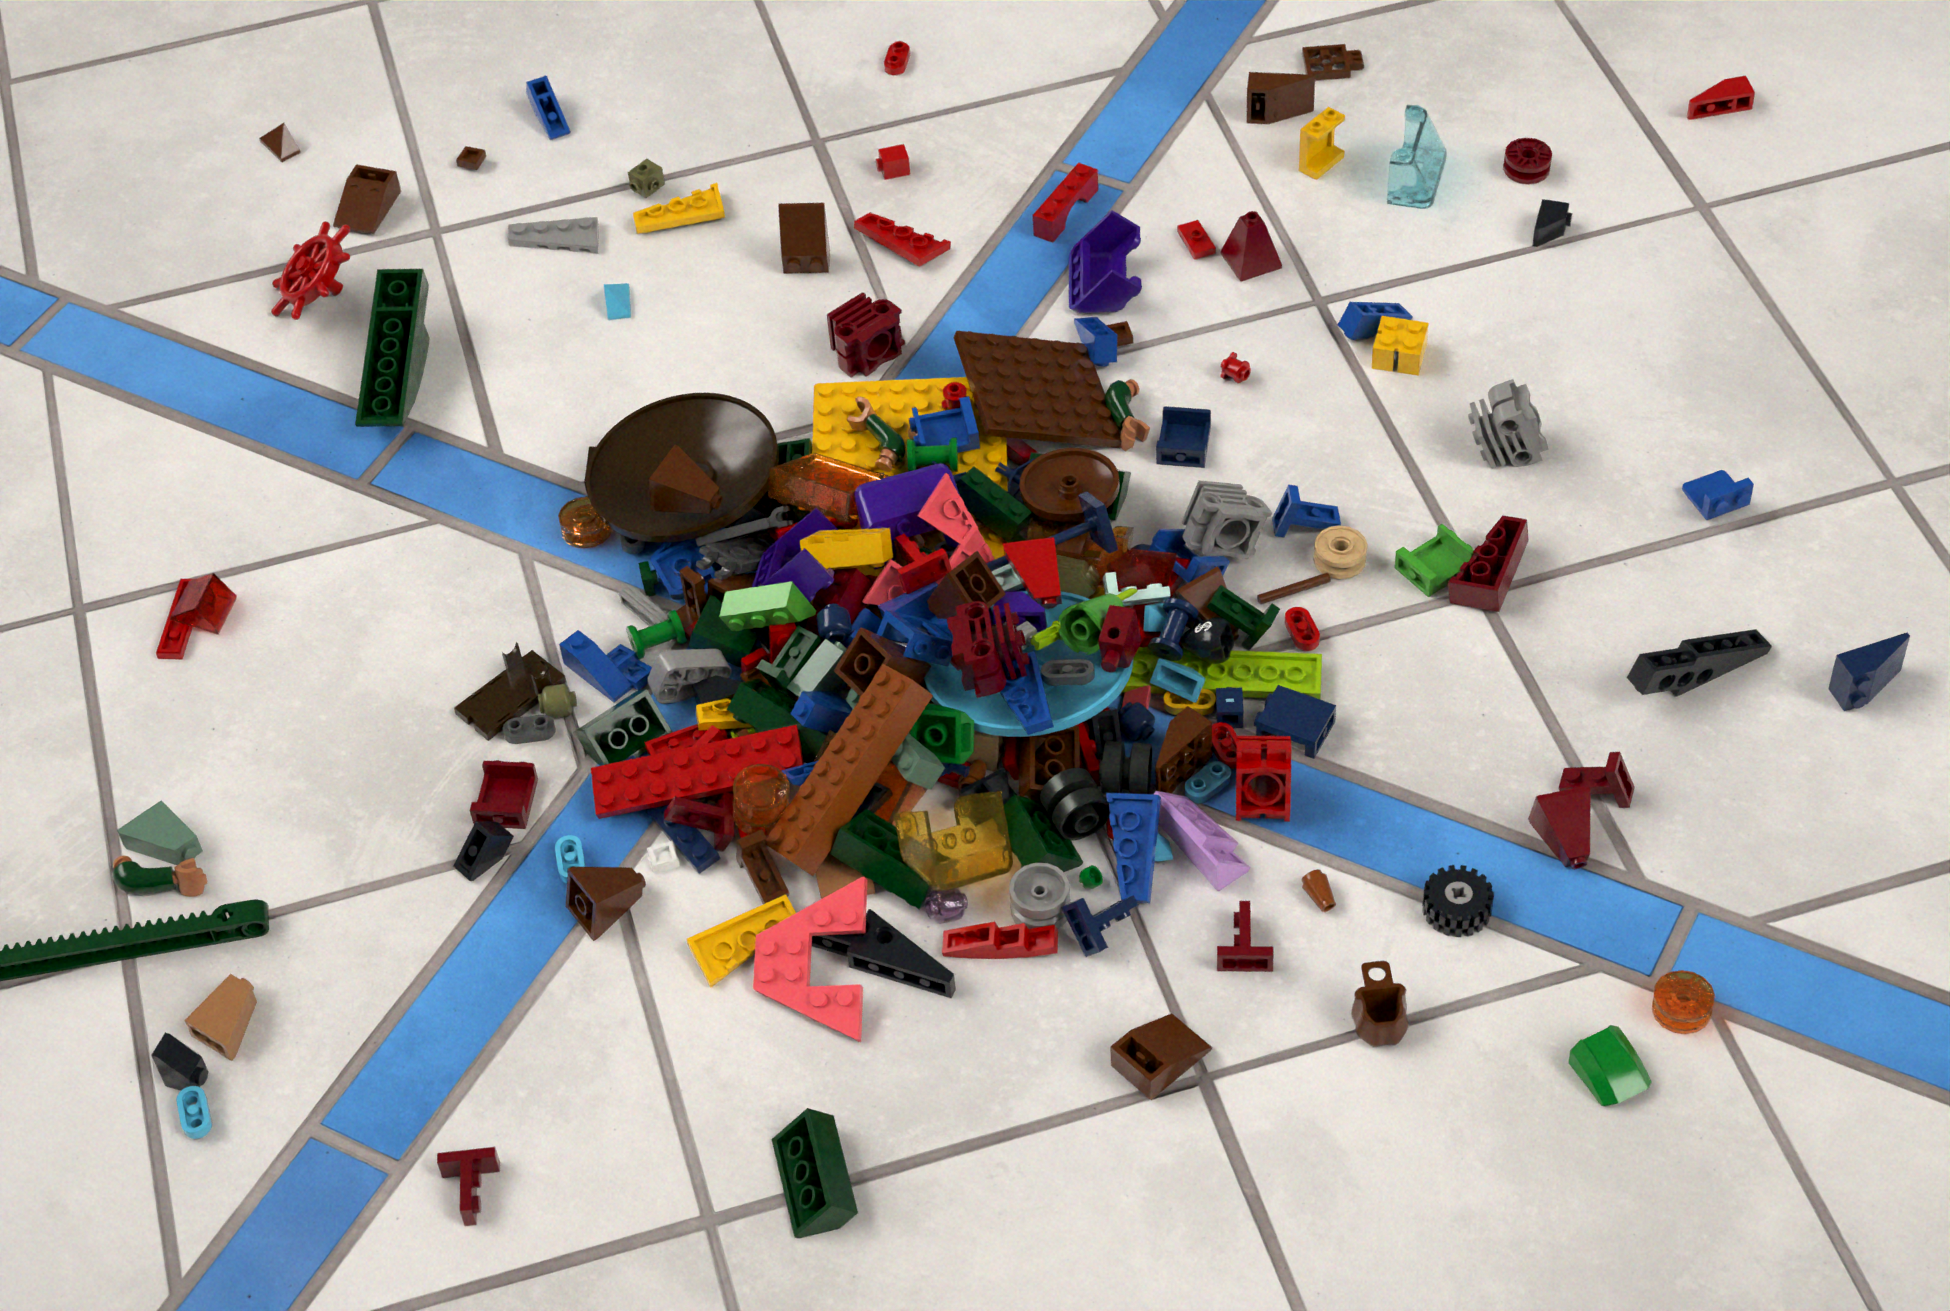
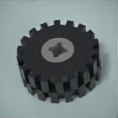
M1449 865L1448 871H1445L1442 867L1438 869L1437 875L1432 873L1429 876V881L1426 880L1422 911L1423 915H1426L1428 924L1434 922L1433 929L1436 931L1442 928L1444 929L1443 934L1447 936L1450 935V932H1455V937H1461L1463 932H1466L1467 936H1471L1474 929L1480 932L1483 930V924L1487 926L1492 915L1494 891H1492L1491 883H1486L1487 877L1484 874L1477 876L1478 870L1474 868L1471 871H1466L1467 866L1461 865L1460 869H1455V865Z

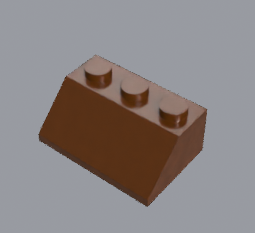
M1077 725L1049 734L1019 737V796L1041 802V791L1052 777L1067 769L1080 768L1079 726Z

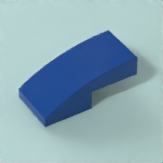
M620 644L606 655L629 680L633 688L639 691L648 684L647 681L652 667L640 661L636 652Z

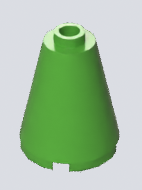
M1108 593L1071 605L1063 610L1058 622L1060 621L1061 625L1059 634L1064 643L1077 653L1082 651L1086 652V655H1091L1100 649L1098 641L1110 605L1124 607L1121 599L1115 594Z

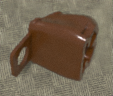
M1387 961L1363 963L1361 971L1365 987H1360L1355 991V999L1351 1010L1356 1033L1372 1047L1397 1045L1404 1037L1409 1026L1406 1016V988L1400 983H1393L1390 964ZM1373 968H1380L1385 972V977L1381 980H1373L1368 973Z

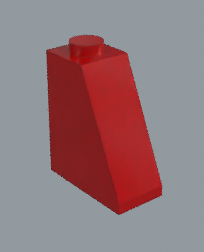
M1054 537L1003 543L1005 558L1029 596L1045 609L1054 608L1057 604H1062Z

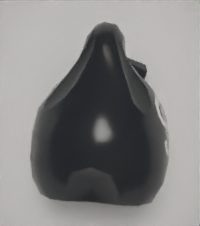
M1197 616L1193 627L1182 634L1180 644L1201 660L1211 664H1219L1229 659L1234 647V636L1231 625L1226 619L1215 617L1203 620Z

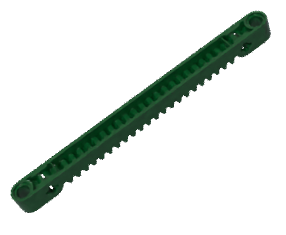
M247 900L221 905L211 915L201 911L200 916L196 917L194 912H192L188 919H185L183 914L179 915L177 921H174L173 917L169 916L166 923H163L162 919L158 918L154 925H152L150 920H147L145 926H141L139 922H136L134 928H130L129 924H125L123 930H119L116 925L112 932H108L105 927L101 934H98L93 929L90 936H87L85 931H82L78 938L75 937L74 933H71L68 939L65 940L63 935H60L55 942L52 937H48L46 943H43L41 939H37L35 945H32L30 940L26 941L24 947H21L19 942H17L13 949H10L8 944H5L2 951H0V981L261 937L269 931V905L263 900Z

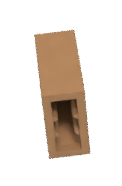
M230 974L184 1020L191 1036L232 1061L237 1055L257 1003L253 992V985L245 978L239 979Z

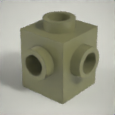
M645 159L628 172L631 190L645 198L665 185L662 167L649 159Z

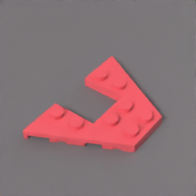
M945 473L917 516L959 543L949 558L952 570L976 551L979 552L985 563L995 560L989 546L980 534L973 517L964 505L963 499L954 487L949 474ZM889 559L862 602L880 605L906 593L903 590L897 571L902 566ZM943 578L935 582L939 585Z
M861 877L757 934L755 942L753 989L756 992L853 1038L857 1042H861L863 987L860 984L810 986L812 936L863 934L866 932L867 879Z

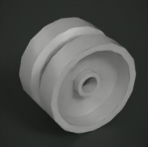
M1048 863L1029 864L1015 872L1010 880L1009 887L1010 908L1014 922L1016 924L1025 923L1028 929L1054 924L1057 929L1062 927L1067 919L1061 907L1070 903V884L1066 874L1058 867Z

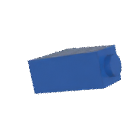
M936 582L930 583L910 594L904 593L878 605L882 618L885 611L889 610L927 620L931 619L935 614L930 611L927 600L938 584Z
M802 691L791 715L803 727L836 735L853 709L837 692Z

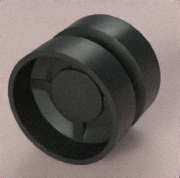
M1105 742L1104 753L1100 757L1099 782H1101V793L1104 797H1107L1106 793H1122L1124 784H1128L1129 794L1150 793L1152 744L1134 743L1130 757H1126L1124 742Z
M1071 768L1058 773L1045 784L1040 794L1041 803L1052 818L1061 836L1067 840H1079L1094 834L1104 826L1110 815L1108 802L1101 791L1098 790V786L1090 773L1083 768Z

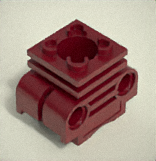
M862 292L828 313L827 322L830 347L833 351L836 350L839 368L849 377H853L859 372L867 377L883 363L902 354L901 346L905 344V340L901 336V326L899 325V315L902 313V310L886 299H880L872 303V299L870 297L866 298V294Z
M980 601L956 606L957 616L947 618L949 631L953 635L952 654L955 664L962 671L961 679L964 690L975 689L977 698L992 695L1004 689L1006 686V676L1003 663L1007 664L1011 679L1017 678L1014 666L1015 660H1017L1021 676H1027L1025 665L1030 664L1028 654L1022 651V646L1026 645L1023 630H1017L1016 624L1020 623L1017 612L1012 613L1009 602L1004 603L1006 622L1003 621L999 606L996 605L993 606L996 624H993L987 605Z

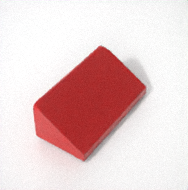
M1007 438V457L1018 466L1030 460L1031 452L1038 453L1021 439Z

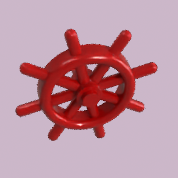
M325 221L321 224L318 235L308 239L302 245L295 244L293 246L294 254L287 262L281 277L272 282L273 287L280 289L282 296L271 310L274 316H278L291 303L294 305L291 318L298 320L303 307L315 301L320 295L325 298L329 296L330 292L332 295L337 296L342 291L343 284L334 278L340 264L350 259L349 253H343L340 245L341 241L350 232L348 225H343L331 238L328 236L330 223Z

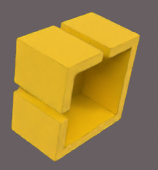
M1382 316L1373 345L1372 369L1393 372L1394 354L1396 351L1399 352L1397 372L1419 376L1427 346L1429 323Z

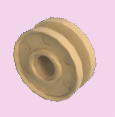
M1339 525L1322 530L1317 535L1314 544L1313 561L1315 567L1322 574L1328 573L1330 578L1347 579L1360 574L1365 568L1368 544L1365 537L1358 530L1347 526Z

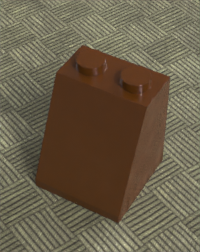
M860 627L834 672L861 696L883 664L912 679L919 685L930 670L931 665L925 661L903 656L906 647Z

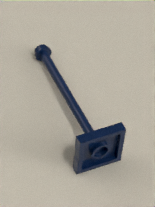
M1088 492L1079 494L1078 497L1085 516V523L1051 536L1055 539V545L1089 532L1091 540L1110 554L1117 551V543L1105 504ZM1002 556L986 564L991 571H994L1009 564L1005 556Z

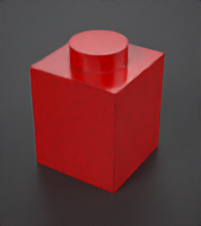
M904 144L878 149L879 158L876 159V166L878 172L882 171L885 180L910 175L909 157Z

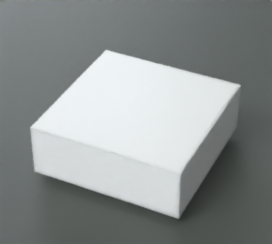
M673 841L646 848L654 874L680 867Z

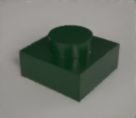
M648 561L638 563L645 595L649 597L656 595L654 585L658 584L656 570H650Z

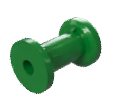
M952 437L949 440V445L916 446L913 439H907L908 472L917 470V466L932 465V461H935L937 464L950 465V469L953 472H958L957 437Z
M675 610L669 611L666 621L637 631L633 625L626 627L631 647L636 652L639 660L644 658L645 649L673 639L681 645L687 642L684 628Z

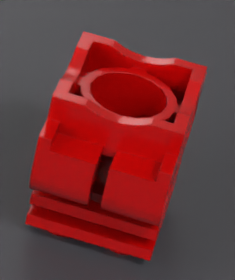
M1237 735L1236 821H1241V818H1260V814H1265V818L1284 819V822H1290L1291 736Z

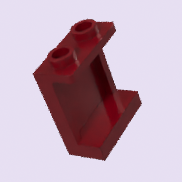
M483 761L484 778L477 802H472L470 806L473 824L475 821L498 822L504 828L526 829L538 782L535 765L527 762Z

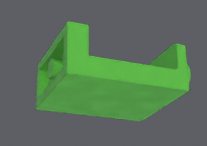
M1441 524L1438 526L1437 535L1413 551L1409 552L1404 546L1398 549L1395 555V569L1427 597H1430L1446 587L1452 577L1457 576L1462 564L1468 562L1473 556L1474 549L1457 537L1454 531Z

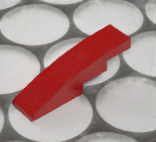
M994 921L943 931L942 954L945 957L1008 959L1058 953V929L1055 924L1028 929L1025 923L998 927Z

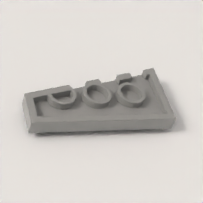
M598 217L509 224V246L538 248L540 245H543L551 250L566 247L570 248V251L580 252L581 249H590V253H598Z

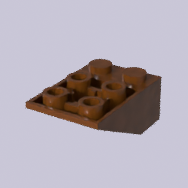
M1249 72L1246 123L1271 124L1314 112L1315 75Z
M356 164L347 177L333 227L341 228L343 225H348L350 230L374 234L401 193L397 172Z
M1189 706L1183 709L1169 723L1155 767L1156 791L1172 794L1183 780H1188L1201 764H1206L1212 756V722Z
M1171 1013L1130 1030L1110 1046L1111 1066L1147 1098L1152 1100L1208 1054L1212 1047Z

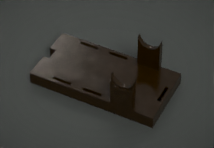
M517 642L510 653L504 654L502 652L506 669L454 707L455 714L468 725L473 722L475 731L488 741L503 730L505 722L512 718L521 717L539 703L538 694L542 693L545 686L566 683L565 675L533 650L521 657Z

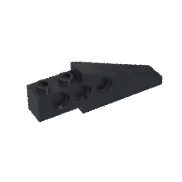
M1757 629L1682 640L1679 647L1675 649L1639 654L1627 679L1642 695L1671 691L1677 697L1768 654L1772 645Z
M868 909L866 913V932L863 934L812 936L813 947L848 957L849 968L951 999L956 990L954 973L871 909Z

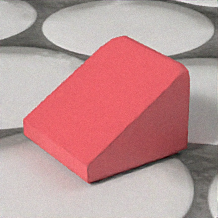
M1142 686L1125 692L1122 707L1129 702L1132 704L1139 702L1148 709L1151 699V686Z

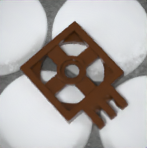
M1345 44L1302 47L1306 74L1315 75V81L1351 78V71L1364 69L1361 51H1347ZM1329 60L1330 63H1323L1322 61ZM1344 64L1343 69L1333 70L1332 66ZM1311 66H1321L1323 71H1312Z

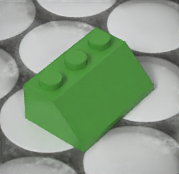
M791 581L726 591L719 617L731 631H741L744 629L798 622L814 616L816 610Z

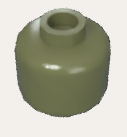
M566 684L545 686L542 693L538 694L541 714L548 715L553 719L570 716L572 714V707L577 706L575 691L570 692Z

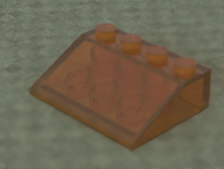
M812 453L770 468L768 497L777 499L778 503L795 505L799 510L813 511L817 508L825 517H832L837 519L839 523L848 524L858 519L854 499L857 487L861 484L890 476L818 453Z

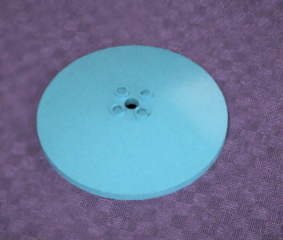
M1019 591L1024 592L1026 595L1029 596L1027 591ZM1061 591L1062 604H1057L1054 608L1045 609L1047 628L1059 619V616L1067 607L1090 599ZM1057 640L1038 651L1035 650L1034 645L1022 650L1023 653L1035 651L1040 671L1042 665L1051 660L1085 659L1093 663L1095 672L1094 679L1085 685L1051 686L1043 682L1054 727L1030 735L1026 733L999 692L977 698L975 689L965 691L961 679L962 671L961 669L958 671L951 663L947 667L928 662L931 668L924 677L927 691L933 695L931 698L932 702L935 705L965 712L974 720V731L1006 737L1037 736L1075 726L1090 719L1109 706L1126 686L1132 672L1133 660L1128 668L1117 667L1115 672H1107L1101 668L1102 657L1100 649L1091 655H1086V652L1080 651L1077 653L1071 650L1063 640Z

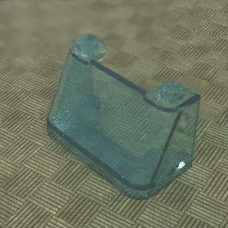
M1407 105L1405 109L1404 143L1401 149L1392 153L1389 162L1387 204L1426 209L1434 203L1446 162L1447 150L1426 109L1418 105Z

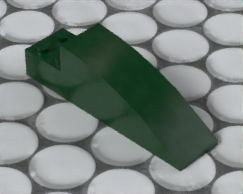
M377 269L355 422L356 427L404 426L415 403L424 373L430 341L424 324L429 284L423 269Z

